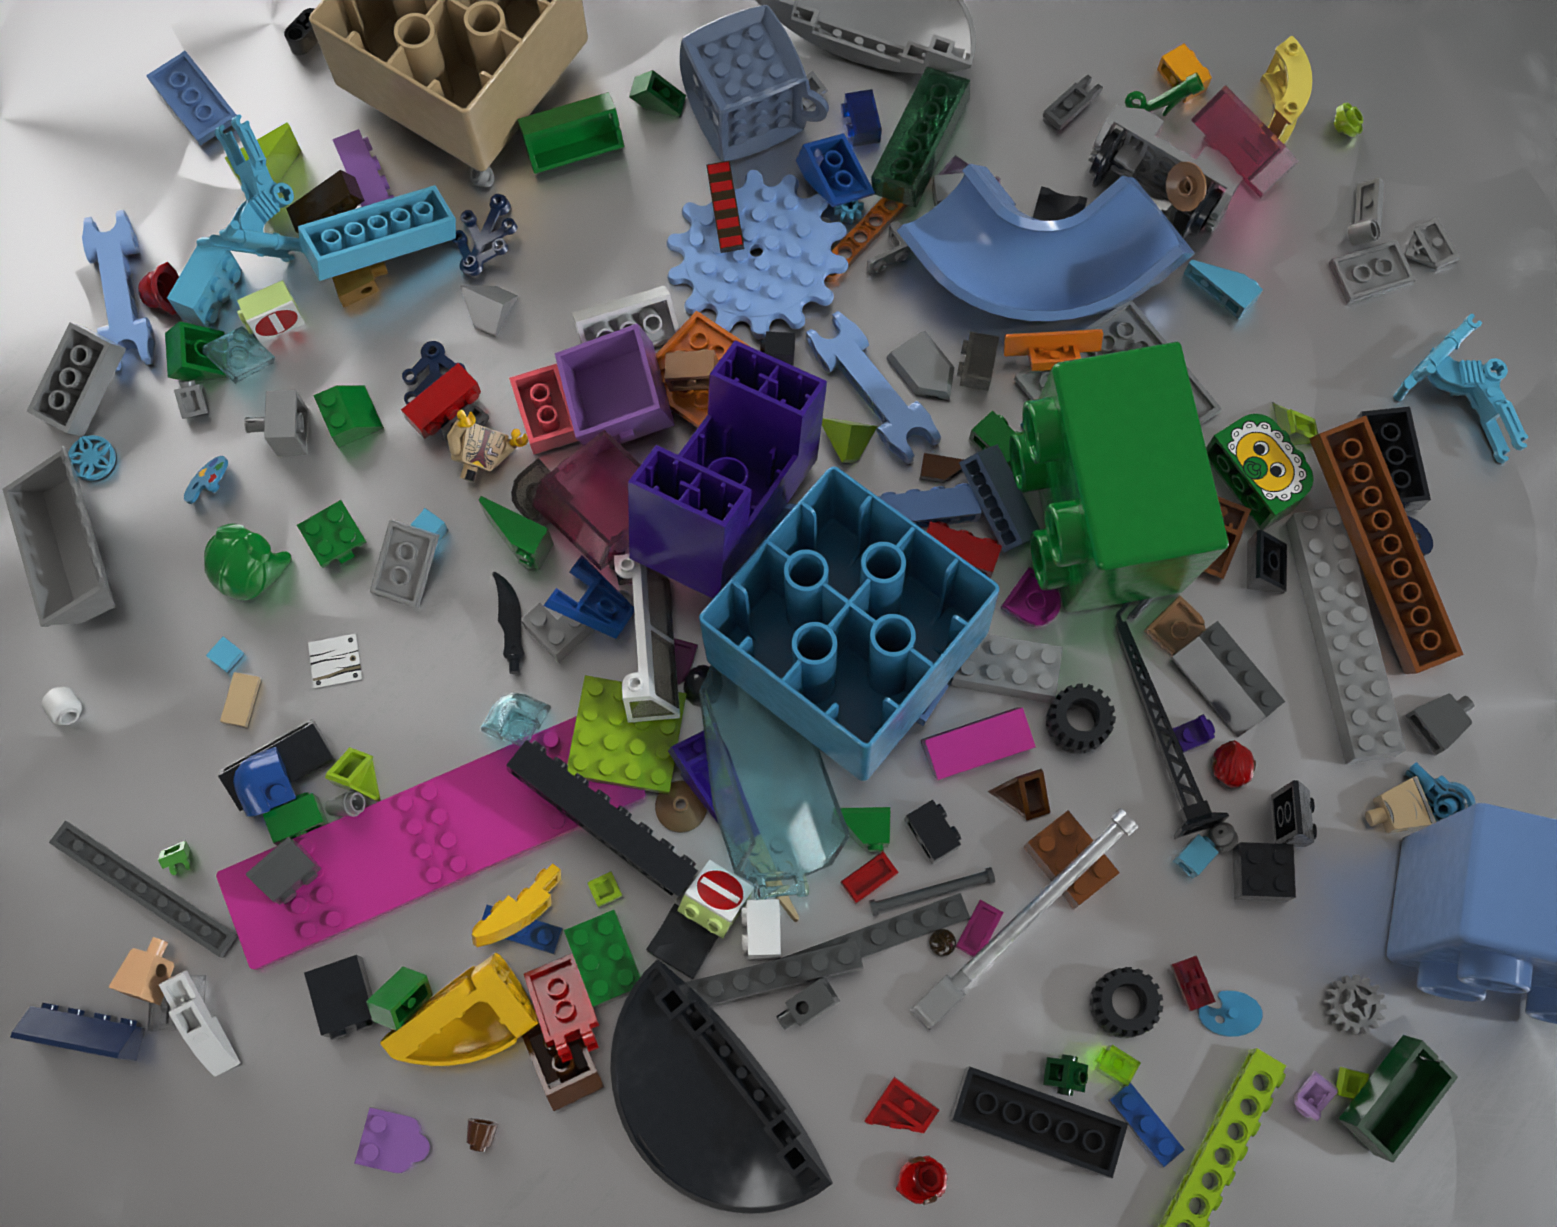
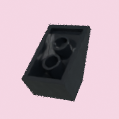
M1293 780L1271 795L1275 843L1294 844V847H1306L1314 843V839L1317 837V827L1312 822L1315 804L1314 799L1310 797V790L1299 780Z

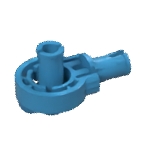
M1417 762L1405 773L1410 778L1418 777L1436 822L1476 804L1472 792L1466 786L1457 782H1449L1444 776L1434 779Z

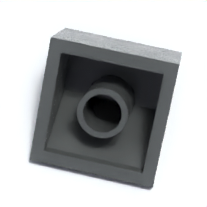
M288 837L250 869L246 876L273 902L280 905L291 901L297 895L296 891L303 884L308 885L313 882L318 876L317 872L322 868L302 845Z

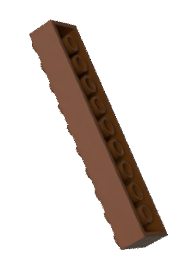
M1367 416L1309 438L1404 674H1417L1464 655Z

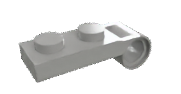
M1380 178L1357 184L1355 224L1350 225L1348 228V237L1353 246L1380 239L1384 181Z

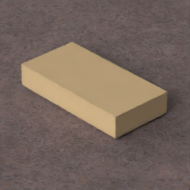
M234 672L221 715V723L248 728L261 682L260 677Z

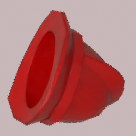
M169 262L160 264L154 271L148 272L139 283L138 293L143 304L150 308H162L172 316L177 314L167 297L178 280L179 275Z

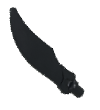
M493 572L492 575L498 591V622L505 635L503 656L509 662V673L519 674V662L525 655L521 642L520 603L515 590L507 579L497 572Z

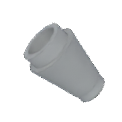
M351 790L327 801L325 809L330 816L356 817L365 809V799L361 793Z

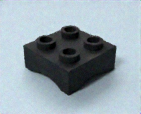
M1041 186L1033 218L1043 221H1054L1074 216L1085 209L1088 198L1060 194L1050 188Z
M674 903L646 950L684 975L694 979L719 936L678 912L679 905Z

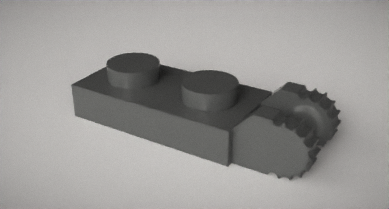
M1086 75L1078 83H1074L1044 110L1043 117L1060 131L1101 93L1103 87L1097 84L1089 92H1086L1084 89L1092 80L1090 75Z

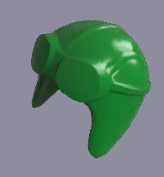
M232 523L218 527L215 535L208 541L204 551V569L210 583L221 594L238 600H250L260 595L276 582L291 562V554L289 552L272 553L270 544L264 537L247 530L241 524Z

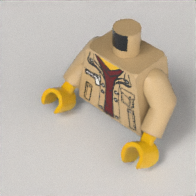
M464 410L457 412L459 420H456L447 435L451 459L464 464L460 478L470 482L475 481L478 469L491 472L517 446L523 447L528 443L526 433L518 438L521 435L519 429H513L511 432L512 439H508L509 436L476 424V418L473 413L469 412V415L466 417Z

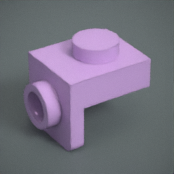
M1314 1071L1295 1094L1296 1109L1304 1117H1312L1318 1121L1321 1118V1111L1338 1093V1088Z

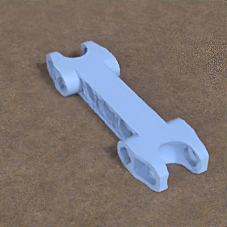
M119 210L116 213L115 226L110 231L99 232V228L92 217L84 218L82 234L84 252L90 264L99 263L109 325L97 328V333L126 348L125 352L129 349H138L141 360L146 365L153 364L154 333L150 320L147 317L138 318L128 255L139 253L138 239L130 219L124 210ZM121 361L115 372L120 371Z
M837 311L832 314L833 325L839 332L837 337L825 339L815 330L810 329L806 332V340L822 368L827 373H831L838 368L883 423L876 431L889 451L897 455L906 464H910L914 461L915 455L906 440L913 435H919L935 446L940 443V433L934 425L931 415L921 403L915 401L909 406L906 405L863 352L869 346L866 336L854 322Z

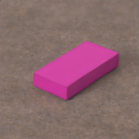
M980 899L955 948L974 957L989 942L1004 912Z

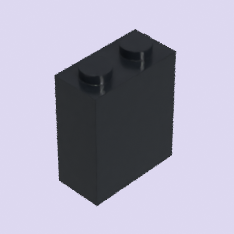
M354 955L304 972L321 1036H330V1039L334 1040L346 1036V1031L356 1027L357 1031L373 1026V1020L366 1003L373 994L361 956Z

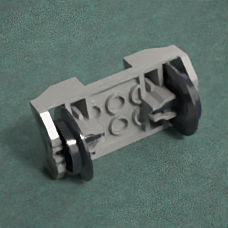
M1117 104L1100 130L1088 160L1092 162L1089 173L1095 176L1092 186L1096 188L1108 172L1112 170L1119 175L1135 178L1138 182L1168 199L1166 194V178L1169 171L1180 162H1192L1202 170L1206 179L1207 189L1204 200L1199 203L1195 210L1182 211L1191 218L1181 236L1183 239L1190 233L1197 236L1203 227H1205L1206 231L1213 232L1227 212L1228 205L1244 177L1237 174L1228 158L1216 149L1206 146L1196 160L1189 153L1180 151L1172 146L1167 140L1158 138L1164 120L1160 119L1156 114L1150 113L1145 109L1125 108ZM1118 125L1121 128H1123V130L1121 131L1115 128V126ZM1219 186L1224 187L1226 191L1224 192L1223 190L1219 189Z

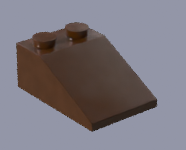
M539 1023L522 1035L544 1093L553 1111L604 1088L582 1037L568 1043L573 1059L563 1063L558 1055L556 1046H547Z

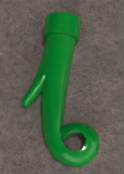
M1196 72L1186 77L1185 81L1147 102L1145 95L1140 91L1131 92L1125 98V105L1127 108L1145 109L1148 112L1166 106L1162 115L1167 116L1179 102L1191 94L1195 95L1203 91L1204 86ZM1134 99H1139L1140 104H1135L1132 101Z

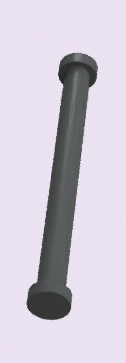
M989 867L985 868L984 872L879 901L872 899L869 900L871 912L875 916L878 915L879 911L984 882L995 883V876L992 868Z

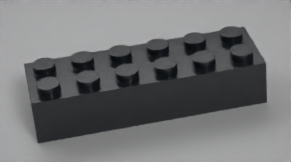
M970 1066L965 1068L949 1121L1106 1178H1113L1128 1127L1126 1122Z

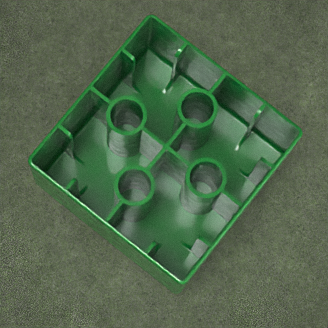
M1171 342L1054 364L1039 399L1028 400L1023 404L1022 419L1024 431L1013 433L1009 440L1010 461L1017 488L1022 493L1038 490L1046 528L1033 531L1030 537L1032 563L1040 588L1045 591L1060 588L1063 606L1067 612H1077L1182 593L1228 548L1229 543L1181 344L1179 342Z

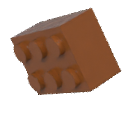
M1067 810L1024 845V849L1050 881H1052L1093 842V839L1070 811ZM1103 854L1062 895L1072 908L1075 909L1120 872L1107 856Z

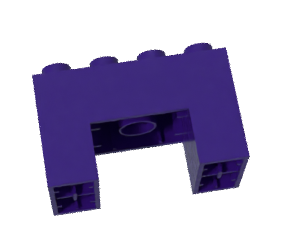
M735 340L710 373L708 415L680 453L677 455L655 445L628 481L629 558L713 599L755 552L817 461L827 381Z

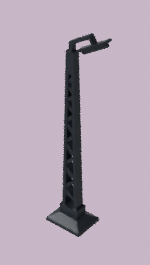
M1153 598L1138 600V605L1129 613L1127 619H1130V617L1135 619ZM1127 602L1115 615L1117 621L1115 627L1181 806L1179 812L1184 824L1174 834V839L1212 828L1215 824L1224 822L1229 817V814L1225 812H1212L1208 801H1204L1128 624L1126 621L1123 622L1120 616L1132 603ZM1144 687H1146V688L1149 689V691L1147 692V694H1146V691H1145ZM1150 695L1152 696L1154 702L1149 700ZM1152 709L1159 712L1156 718ZM1160 718L1164 724V727L1158 725ZM1162 734L1169 737V740L1166 745L1164 743ZM1171 744L1173 745L1177 757L1168 753ZM1172 762L1182 767L1178 776ZM1183 774H1185L1190 787L1179 783ZM1183 792L1194 796L1197 803L1188 806Z

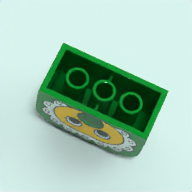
M1249 414L1240 418L1215 434L1206 447L1210 464L1240 504L1251 509L1249 515L1260 530L1264 531L1289 515L1310 492L1313 486V472L1306 462L1305 455L1292 444L1289 434L1266 415Z

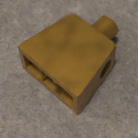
M384 261L332 277L343 308L379 290L375 278L388 274Z

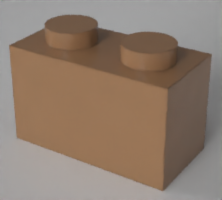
M700 349L688 352L679 350L673 353H666L664 379L669 391L709 389L710 373L719 362L715 350Z

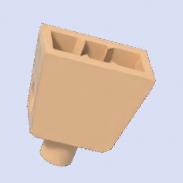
M153 937L147 951L131 949L110 983L109 988L127 996L160 1006L164 994L159 984L171 977L174 968L172 961L162 957L168 942Z

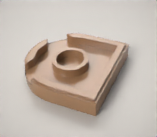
M1179 595L1145 628L1144 632L1164 651L1174 655L1205 630V622L1203 617Z

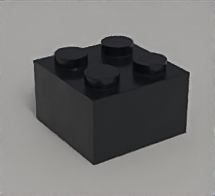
M1238 843L1233 848L1234 900L1289 901L1296 898L1294 844Z

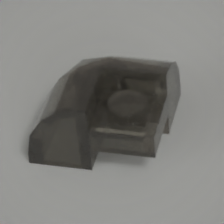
M539 458L523 470L513 481L511 496L514 506L522 516L542 526L555 519L554 515L573 500V497Z

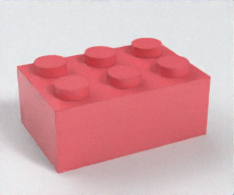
M557 363L509 378L534 455L578 441L575 437Z

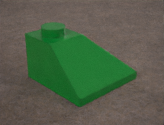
M890 807L836 809L835 823L861 848H868L869 852L884 851V847H888L890 844Z

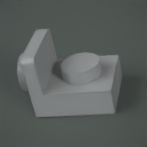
M195 380L180 383L181 388L174 390L182 419L208 413L202 392L203 384L196 385Z

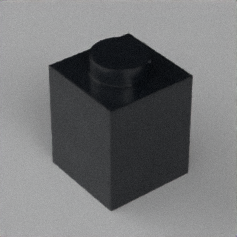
M766 331V340H761L760 351L794 366L795 333Z

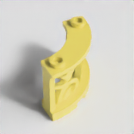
M1290 36L1276 47L1271 63L1266 73L1260 79L1271 96L1272 103L1274 104V114L1271 123L1261 133L1259 138L1275 154L1284 146L1292 134L1298 117L1302 114L1308 103L1312 90L1310 62L1304 49L1294 36Z

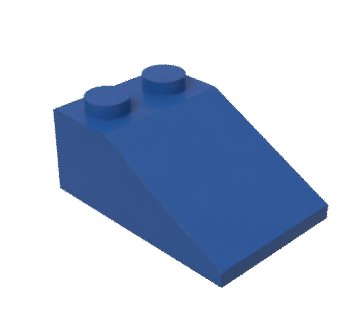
M844 133L802 145L795 161L805 180L832 207L875 194Z

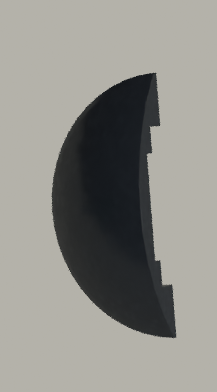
M657 959L642 974L626 998L616 1023L611 1048L610 1072L616 1108L622 1125L641 1158L663 1181L681 1194L709 1207L735 1213L752 1214L783 1210L807 1201L832 1185L833 1182L807 1132L756 1058L720 1016L689 985Z

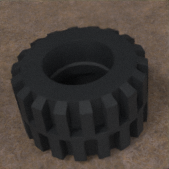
M1083 683L1075 687H1072V685L1066 687L1064 691L1061 690L1047 711L1046 726L1050 727L1048 733L1050 737L1054 735L1056 738L1054 742L1057 745L1059 743L1063 744L1062 749L1066 751L1069 748L1073 749V753H1079L1080 751L1087 753L1091 749L1095 750L1109 737L1114 728L1113 724L1116 721V716H1113L1115 712L1114 705H1109L1111 699L1108 696L1104 698L1101 695L1104 691L1098 689L1097 692L1094 691L1093 685L1088 684L1087 687H1083ZM1074 706L1087 709L1094 719L1093 729L1080 731L1072 727L1067 719V710Z
M1125 967L1112 970L1102 978H1099L1096 982L1097 985L1092 988L1091 994H1093V997L1090 999V1005H1093L1091 1013L1093 1017L1096 1016L1098 1026H1103L1106 1033L1114 1034L1115 1037L1119 1038L1139 1036L1154 1028L1153 1025L1158 1023L1160 1019L1159 1013L1163 1012V1006L1160 1005L1163 996L1158 994L1157 989L1160 988L1157 983L1153 984L1151 981L1153 977L1149 974L1144 975L1143 970ZM1125 986L1132 989L1139 998L1140 1009L1138 1014L1132 1019L1121 1017L1113 1007V993L1119 987Z

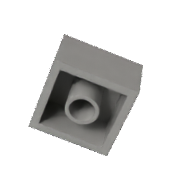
M296 390L266 391L265 417H245L244 421L248 422L244 423L246 433L264 432L265 440L277 456L307 455L308 408Z

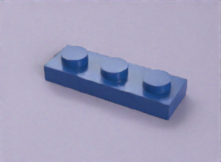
M486 905L482 920H485L491 914L490 911L493 906ZM535 920L527 927L505 939L555 955L564 929Z
M1131 1082L1127 1083L1108 1099L1161 1167H1165L1185 1150Z

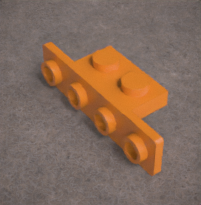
M1102 329L1006 334L1004 337L1003 353L1005 357L1028 355L1032 371L1051 370L1053 365L1058 362L1081 359L1080 352L1101 351L1103 331Z

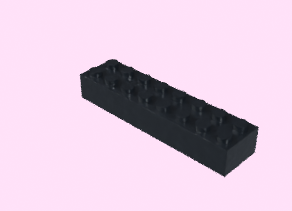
M526 740L507 763L508 772L666 893L677 899L698 872L694 868L696 863L685 854L680 857L674 853L673 849L675 847L664 838L660 841L651 835L653 830L643 822L636 824L630 819L632 814L624 807L619 805L616 808L610 804L611 798L603 791L598 789L595 792L589 788L590 782L582 775L576 773L574 776L568 772V765L558 757L551 759L547 756V749L535 740L533 743H530Z

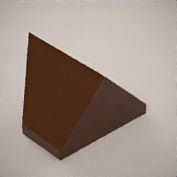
M1042 769L1017 776L987 791L1024 817L1026 821L1051 813Z

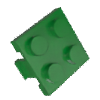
M342 500L297 524L298 529L322 568L329 565L336 558L343 564L355 557L351 549L367 543Z

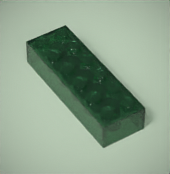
M926 67L871 176L874 195L915 208L917 207L970 99V79Z

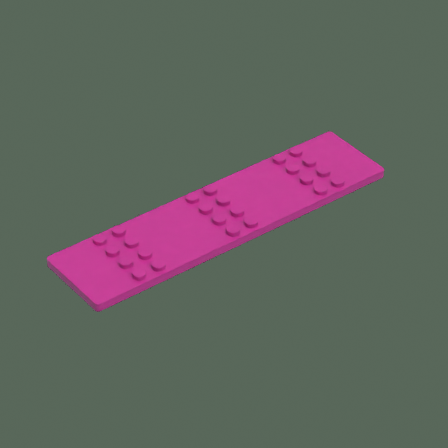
M577 716L372 804L356 817H342L292 839L302 845L322 869L317 872L318 876L313 882L308 885L303 884L296 891L297 895L286 904L282 903L279 905L273 902L246 876L250 869L276 847L218 871L216 877L249 967L253 970L262 969L581 828L509 773L506 767L507 763L526 740L530 743H533L534 740L547 749L546 755L551 759L558 757L568 764ZM589 781L588 787L595 792L598 789L603 791L611 798L609 803L616 808L619 805L626 808L644 800L646 797L644 790Z

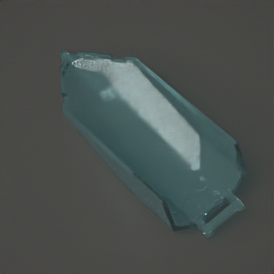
M710 665L706 679L699 690L712 802L734 874L753 883L756 900H767L769 897L790 895L807 897L809 895V885L806 876L831 866L850 837L819 748ZM790 879L795 881V884L769 887H766L765 883L768 881Z

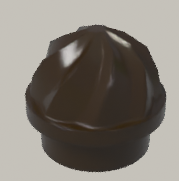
M939 929L931 935L929 945L936 955L947 956L954 951L956 939L949 930Z

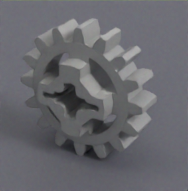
M1358 974L1353 975L1352 978L1348 975L1343 976L1342 982L1339 980L1333 982L1336 989H1328L1326 991L1331 996V999L1324 1000L1325 1004L1331 1005V1009L1326 1014H1333L1335 1016L1332 1024L1341 1023V1031L1345 1032L1350 1029L1352 1035L1359 1034V1031L1366 1034L1370 1032L1369 1027L1372 1029L1379 1027L1375 1020H1384L1385 1017L1380 1013V1010L1387 1009V1006L1380 1004V1000L1385 995H1378L1376 993L1379 985L1370 986V978L1367 977L1361 981ZM1359 988L1364 990L1368 995H1365L1362 992H1360ZM1342 993L1343 998L1339 1004V998ZM1358 1001L1359 1006L1353 1008L1352 1003ZM1371 1005H1372V1010H1371V1013H1370V1015H1369L1368 1012H1369V1009H1370V1007H1371ZM1343 1014L1350 1016L1352 1021L1348 1020Z

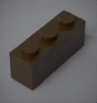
M339 170L287 207L286 210L295 232L299 234L298 226L354 210L365 200L356 178Z

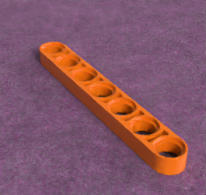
M922 161L915 163L831 252L839 255L838 253L841 250H849L852 253L851 257L847 258L849 268L928 185L933 171L930 164ZM922 169L928 173V176L919 178L915 175V172ZM908 185L913 189V192L904 194L900 191V188ZM893 201L898 207L895 210H889L885 207V203ZM873 217H878L883 223L880 226H873L869 221ZM858 233H863L867 236V240L865 242H857L854 236ZM834 273L833 275H828L824 281L834 282L842 274Z

